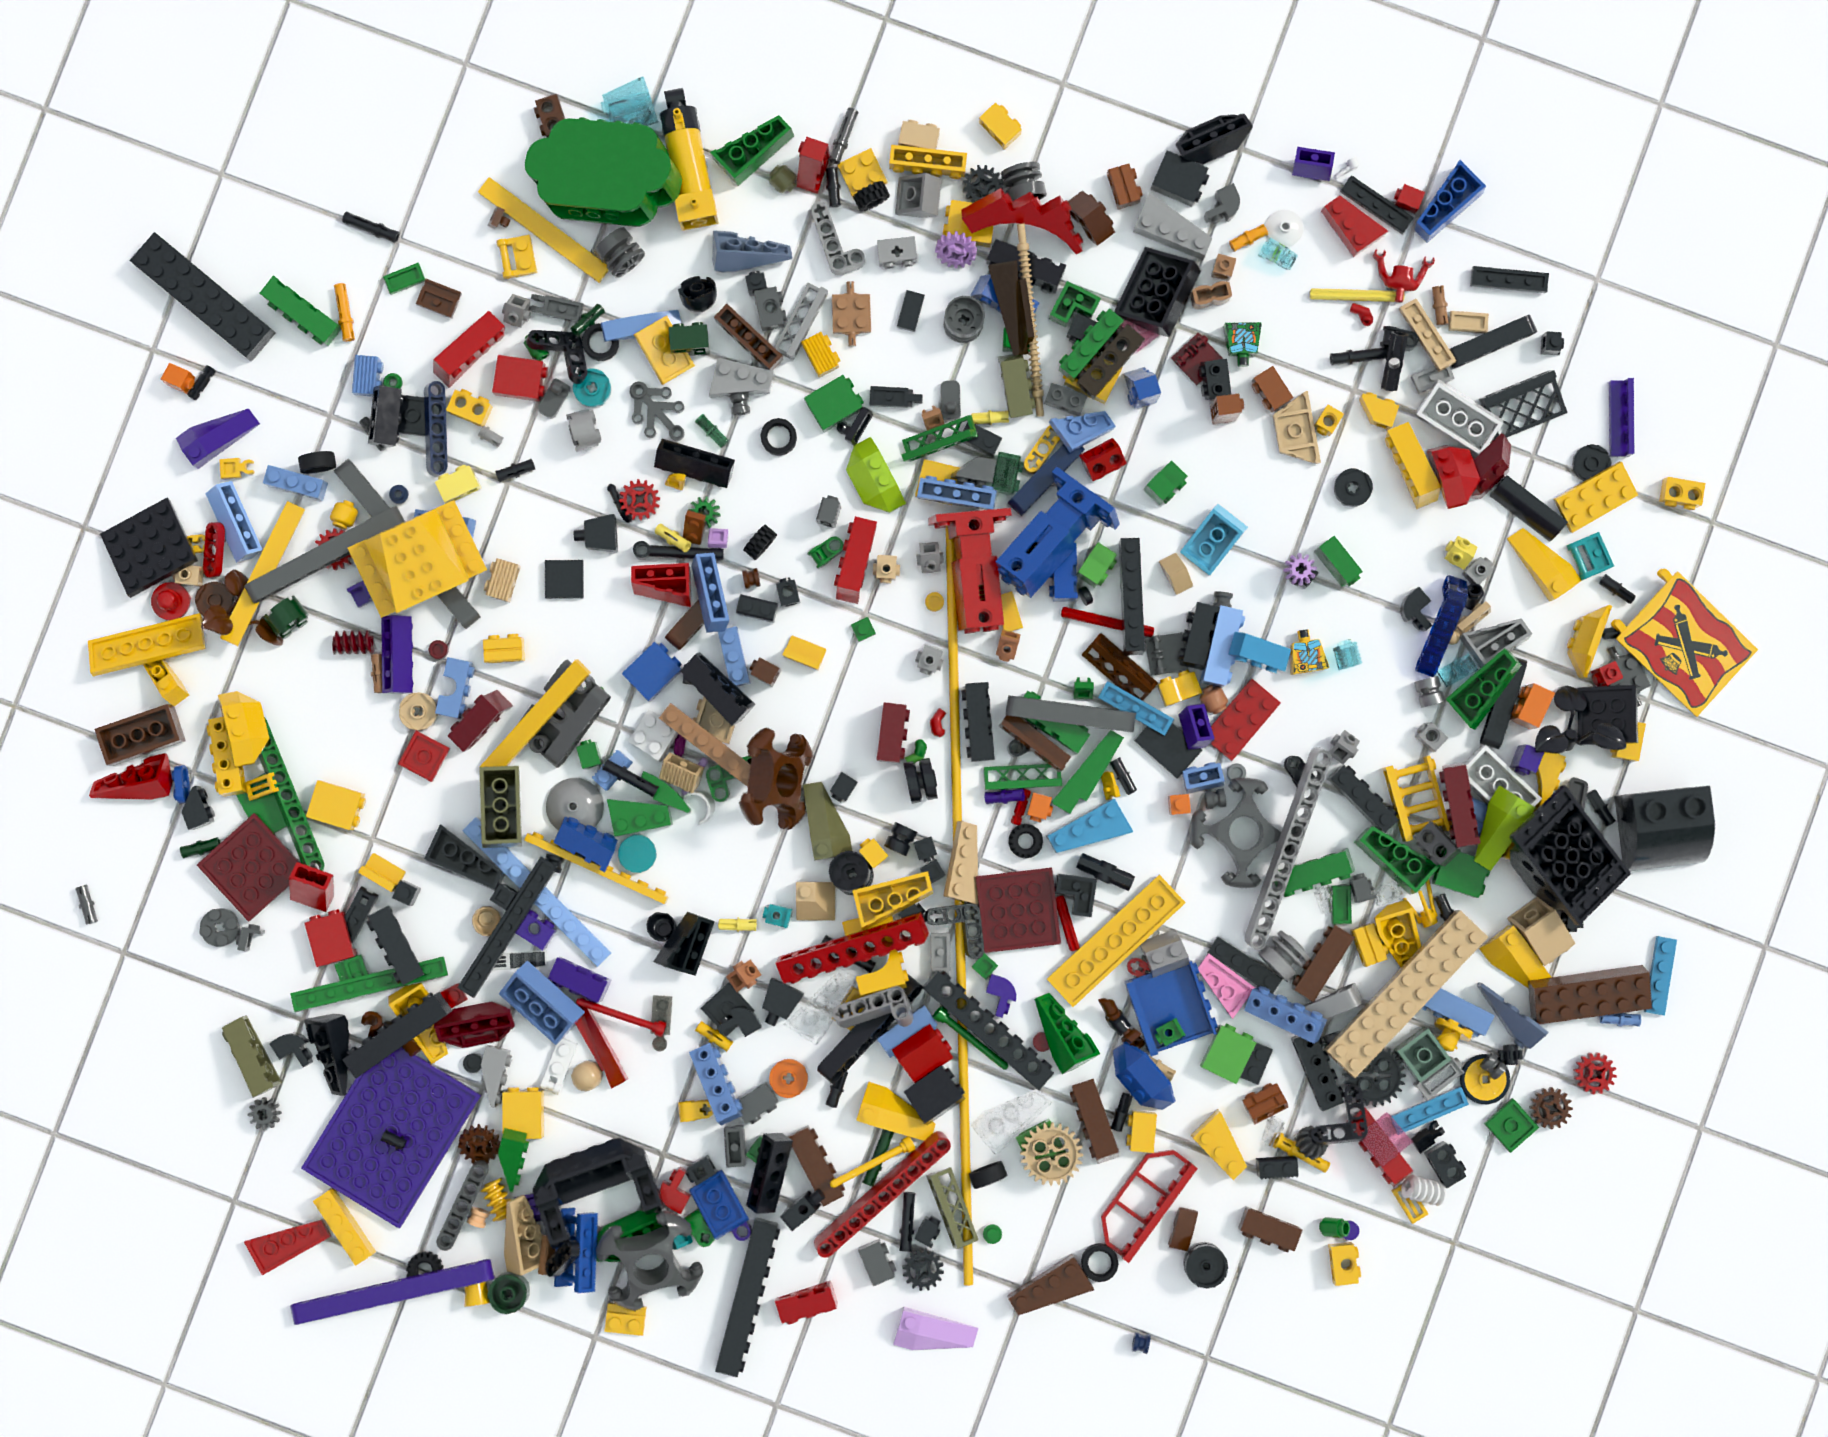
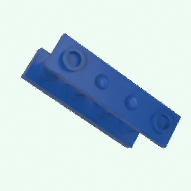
M562 1208L571 1240L578 1241L580 1245V1255L560 1276H554V1287L573 1286L574 1283V1293L595 1292V1251L597 1248L598 1213H577V1216H575L576 1208ZM574 1264H575V1275H573V1265H574Z

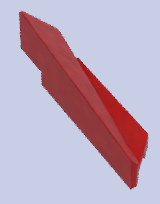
M579 1006L585 1013L578 1020L576 1026L602 1072L605 1071L612 1089L629 1078L619 1063L620 1060L592 1011Z

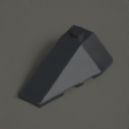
M329 1014L305 1019L308 1039L311 1044L314 1043L318 1051L316 1058L324 1065L323 1074L331 1093L340 1096L346 1095L348 1067L343 1062V1059L348 1056L346 1052L349 1051V1029L346 1016L342 1014Z

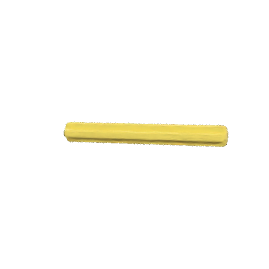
M1312 288L1310 290V299L1395 302L1396 291Z

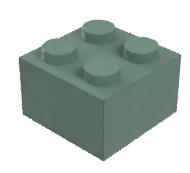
M1423 1027L1393 1049L1398 1057L1402 1059V1062L1415 1080L1420 1083L1452 1060L1429 1028Z

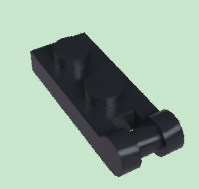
M363 886L358 890L345 915L352 943L355 942L367 916L379 897L374 892H368L367 888ZM362 898L368 900L366 905L361 903Z

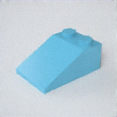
M1217 504L1180 553L1210 576L1247 530L1248 526Z

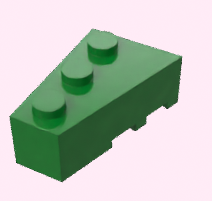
M607 799L614 837L673 825L669 806Z

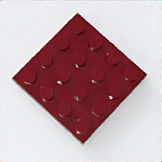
M254 813L204 857L197 866L244 918L250 922L289 887V876L296 862H301L263 820Z
M1052 867L976 876L984 953L1061 944Z

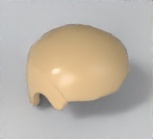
M482 906L473 914L472 925L474 930L482 936H490L499 923L501 916L493 907Z
M584 1061L578 1064L573 1069L571 1075L573 1085L578 1090L585 1092L599 1086L603 1077L599 1065L592 1061Z

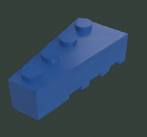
M1459 160L1416 222L1414 230L1428 243L1483 195L1486 185Z

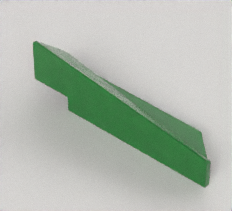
M1110 730L1053 799L1052 803L1066 813L1071 814L1079 799L1087 802L1124 737Z

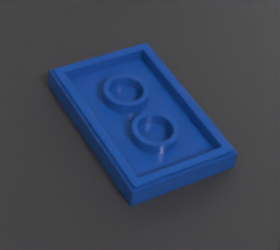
M722 1169L699 1185L689 1189L714 1239L721 1238L750 1220Z

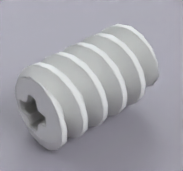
M1409 1175L1402 1184L1401 1192L1404 1198L1436 1206L1442 1205L1445 1201L1446 1188L1439 1181Z

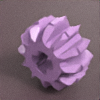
M1301 553L1297 554V559L1294 555H1291V562L1285 561V565L1289 568H1284L1283 572L1290 573L1285 578L1290 579L1292 577L1291 584L1294 585L1298 580L1299 586H1302L1303 580L1308 584L1310 583L1309 577H1315V574L1311 571L1317 570V567H1311V564L1315 561L1312 559L1308 562V554L1303 559ZM1299 565H1301V568H1304V571L1301 572V574H1299V571H1296V568Z

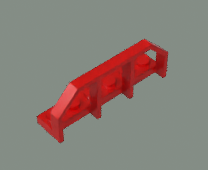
M1174 1149L1146 1153L1101 1215L1105 1244L1121 1255L1123 1260L1130 1263L1198 1168ZM1175 1155L1185 1164L1179 1170L1180 1176L1177 1180L1173 1179L1168 1185V1192H1165L1139 1172L1149 1158ZM1136 1176L1162 1194L1155 1204L1157 1205L1156 1209L1153 1212L1150 1211L1145 1219L1119 1201ZM1115 1204L1144 1224L1142 1228L1138 1227L1133 1234L1134 1239L1130 1244L1126 1243L1122 1250L1109 1242L1106 1217Z

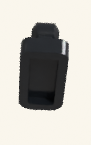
M863 407L852 426L839 422L836 428L839 433L846 435L845 440L855 446L872 419L873 412Z

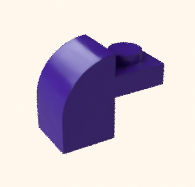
M991 974L986 993L1000 997L995 1016L1003 1018L1004 1014H1008L1010 1003H1007L1008 1000L1016 1002V990L1013 984L1005 977Z

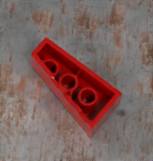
M487 311L433 359V373L450 388L482 355L490 350L495 342H499L505 336V326L490 311Z

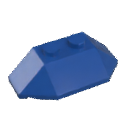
M1126 1041L1113 1050L1115 1076L1140 1106L1163 1110L1176 1101L1171 1082L1144 1051L1131 1046Z

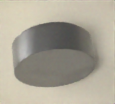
M1235 763L1228 767L1226 774L1230 781L1235 778H1245L1246 769L1243 765Z

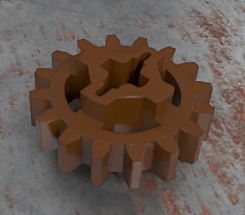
M1549 1087L1548 1091L1545 1088H1541L1542 1093L1535 1092L1537 1098H1531L1534 1105L1529 1106V1108L1534 1110V1112L1530 1115L1537 1117L1535 1123H1541L1543 1128H1546L1547 1125L1552 1130L1554 1125L1557 1128H1561L1560 1123L1567 1124L1565 1118L1572 1117L1568 1113V1111L1573 1110L1572 1107L1568 1106L1572 1101L1565 1099L1568 1094L1565 1092L1560 1094L1561 1089L1559 1088L1555 1092L1553 1087ZM1551 1095L1549 1099L1542 1101L1543 1098ZM1560 1101H1562L1563 1109L1560 1106ZM1544 1105L1553 1106L1558 1111L1549 1110L1548 1107H1545ZM1539 1107H1541V1110L1543 1112L1542 1116L1539 1112ZM1560 1115L1559 1118L1553 1120V1117Z
M480 1124L477 1125V1128L470 1125L469 1130L464 1129L463 1134L460 1135L458 1148H461L460 1155L465 1154V1160L472 1159V1164L477 1160H484L488 1164L490 1158L495 1160L496 1154L499 1152L501 1143L498 1140L499 1134L494 1135L495 1129L487 1130L488 1125H485L484 1128H481Z

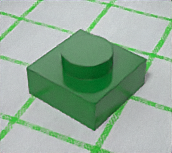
M868 617L851 624L859 642L876 635Z
M984 953L971 967L986 980L998 965Z

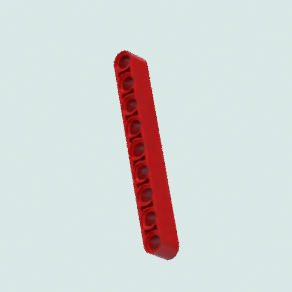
M937 1131L930 1135L876 1183L874 1187L868 1190L823 1230L814 1240V1246L819 1256L828 1258L941 1159L951 1148V1143L945 1133ZM944 1140L943 1144L937 1145L938 1141ZM925 1153H930L927 1158H922ZM915 1166L912 1171H907L909 1167ZM896 1179H901L899 1183L893 1184ZM881 1192H886L884 1196L878 1197ZM871 1205L869 1209L864 1210L865 1206ZM852 1218H857L855 1222H849ZM837 1231H842L840 1235H835ZM828 1244L827 1247L820 1248L821 1245Z

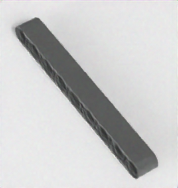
M392 507L247 583L244 587L253 604L258 603L350 555L348 547L405 522L398 507Z

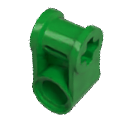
M833 536L811 549L807 554L817 564L816 568L820 569L843 552L844 543L839 537ZM833 541L840 542V548L836 551L830 549V544Z
M699 1208L684 1218L691 1224L692 1235L700 1246L708 1247L715 1241ZM704 1234H705V1235H707V1234L710 1235V1237L708 1238V1240H707V1239H706V1240H703V1239H702V1237L704 1236Z

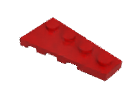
M323 1219L249 1239L244 1241V1244L263 1276L331 1237V1234Z

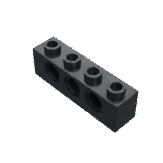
M783 1133L763 1134L746 1206L756 1214L775 1213L793 1143V1140Z

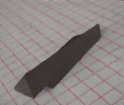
M1017 260L991 264L988 268L1012 353L1014 356L1028 354L1027 345L1033 342L1035 336L1026 279L1018 280Z

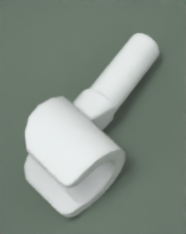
M1357 157L1347 160L1349 166L1335 175L1337 179L1359 167Z

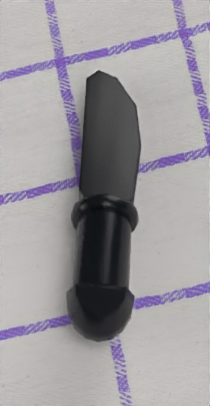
M612 483L609 484L607 490L614 501L613 503L616 504L620 516L626 523L632 522L630 515L625 516L627 510L620 509L624 504L619 503V499L622 498H620L616 486Z

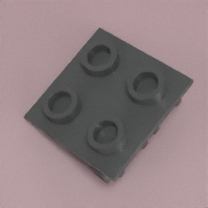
M1183 632L1145 638L1151 676L1189 670L1188 667L1180 665L1181 659H1178L1180 648H1184V641H1182Z

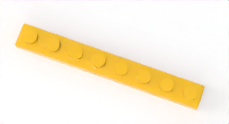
M533 832V834L527 833L524 839L533 845L660 903L666 904L669 896L665 895L666 891L657 887L653 890L648 887L649 884L640 879L637 882L630 879L631 875L622 871L618 874L609 865L605 872L601 871L600 865L593 861L591 863L584 861L585 858L579 856V853L572 854L553 843L554 840L551 839L550 842L544 840V836L537 832Z

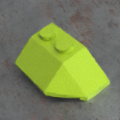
M869 437L857 443L853 447L846 472L863 504L889 513L905 505L906 502L898 484L873 439Z

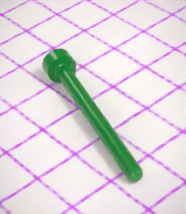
M941 1005L934 1012L932 1018L938 1023L945 1022L1003 1070L1008 1069L1007 1062L949 1017L950 1014L946 1008Z

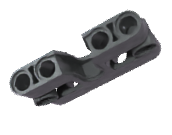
M567 659L558 667L543 688L545 692L549 690L572 662ZM590 675L584 680L586 688L584 689L581 684L560 707L564 712V718L556 712L529 741L530 749L535 753H541L556 768H559L566 761L611 699V696L598 686L595 679ZM533 704L529 707L524 716L532 709V707L534 706ZM539 739L542 740L543 747L539 745Z

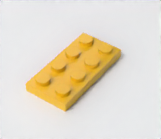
M1619 461L1554 498V501L1562 517L1568 521L1566 525L1569 531L1573 533L1638 496V493L1623 463Z

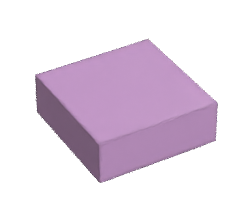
M709 528L708 548H727L728 529Z

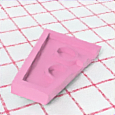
M1208 953L1198 966L1199 973L1233 1019L1255 987Z

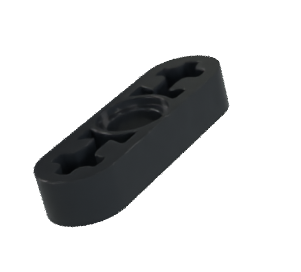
M565 1241L547 1260L545 1270L549 1277L560 1276L579 1257L580 1245L578 1241Z

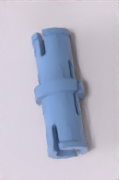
M1618 1013L1600 1016V1023L1617 1024L1620 1027H1623V1025L1640 1027L1642 1021L1641 1014Z

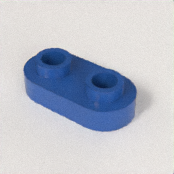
M185 765L175 766L174 770H172V779L175 784L173 796L179 804H184L190 793L189 773Z

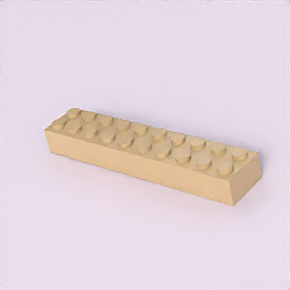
M1455 910L1324 1048V1051L1351 1077L1356 1078L1487 940L1488 936L1461 910Z

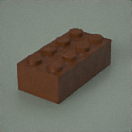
M165 704L94 729L107 766H115L186 741L175 707L171 704Z

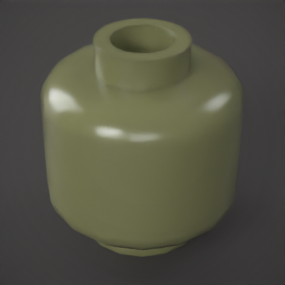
M777 165L768 175L770 177V185L779 193H784L785 191L790 193L797 185L794 182L796 174L786 165Z

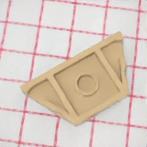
M1305 391L1273 415L1278 449L1281 454L1320 464L1321 459L1308 391Z

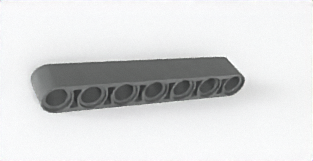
M1008 695L1005 715L1125 732H1134L1136 713L1011 695Z

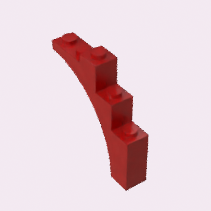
M1000 188L961 210L962 220L971 233L999 224L1025 223L1026 225L1045 229L1058 236L1068 244L1076 255L1083 251V239L1079 233H1075L1073 230L1074 225L1070 220L1071 206L1060 195L1042 205L1039 198L1034 197L1031 192L1012 201L1008 193L1005 194Z

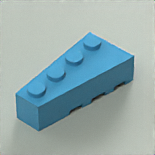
M1114 798L1046 837L1055 853L1129 834L1133 830Z

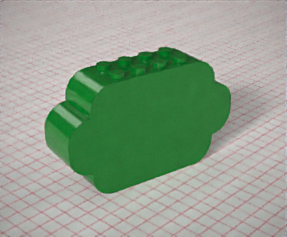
M584 117L579 119H563L553 126L549 138H541L529 147L525 159L526 173L536 183L540 198L547 204L555 216L566 220L641 227L653 220L658 207H666L677 199L682 185L681 173L670 159L668 150L655 131L637 122L627 124L622 121L607 122L603 119L595 121Z

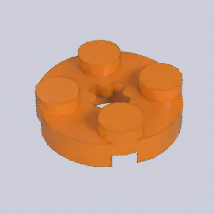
M784 1059L777 1062L772 1068L769 1082L776 1094L784 1098H793L806 1088L808 1073L805 1066L799 1061ZM788 1073H791V1076L794 1077V1081H790V1084H787L786 1080L783 1079V1076H787Z

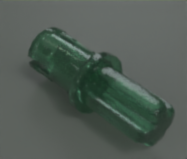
M704 414L696 419L695 423L720 448L728 443V439L717 429L718 426L714 425Z

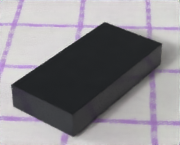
M906 290L897 328L912 332L916 331L925 297L924 294Z

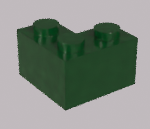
M694 322L691 326H684L682 323L673 324L672 327H668L671 354L690 352L691 356L710 354L707 324L703 325V322Z

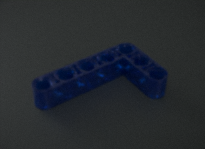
M1449 574L1446 576L1442 587V604L1415 667L1416 672L1430 677H1435L1468 599L1467 581Z

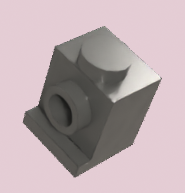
M1364 873L1353 875L1354 879L1349 880V884L1351 885L1354 902L1360 903L1375 899L1376 894H1371V891H1373L1371 880H1367Z

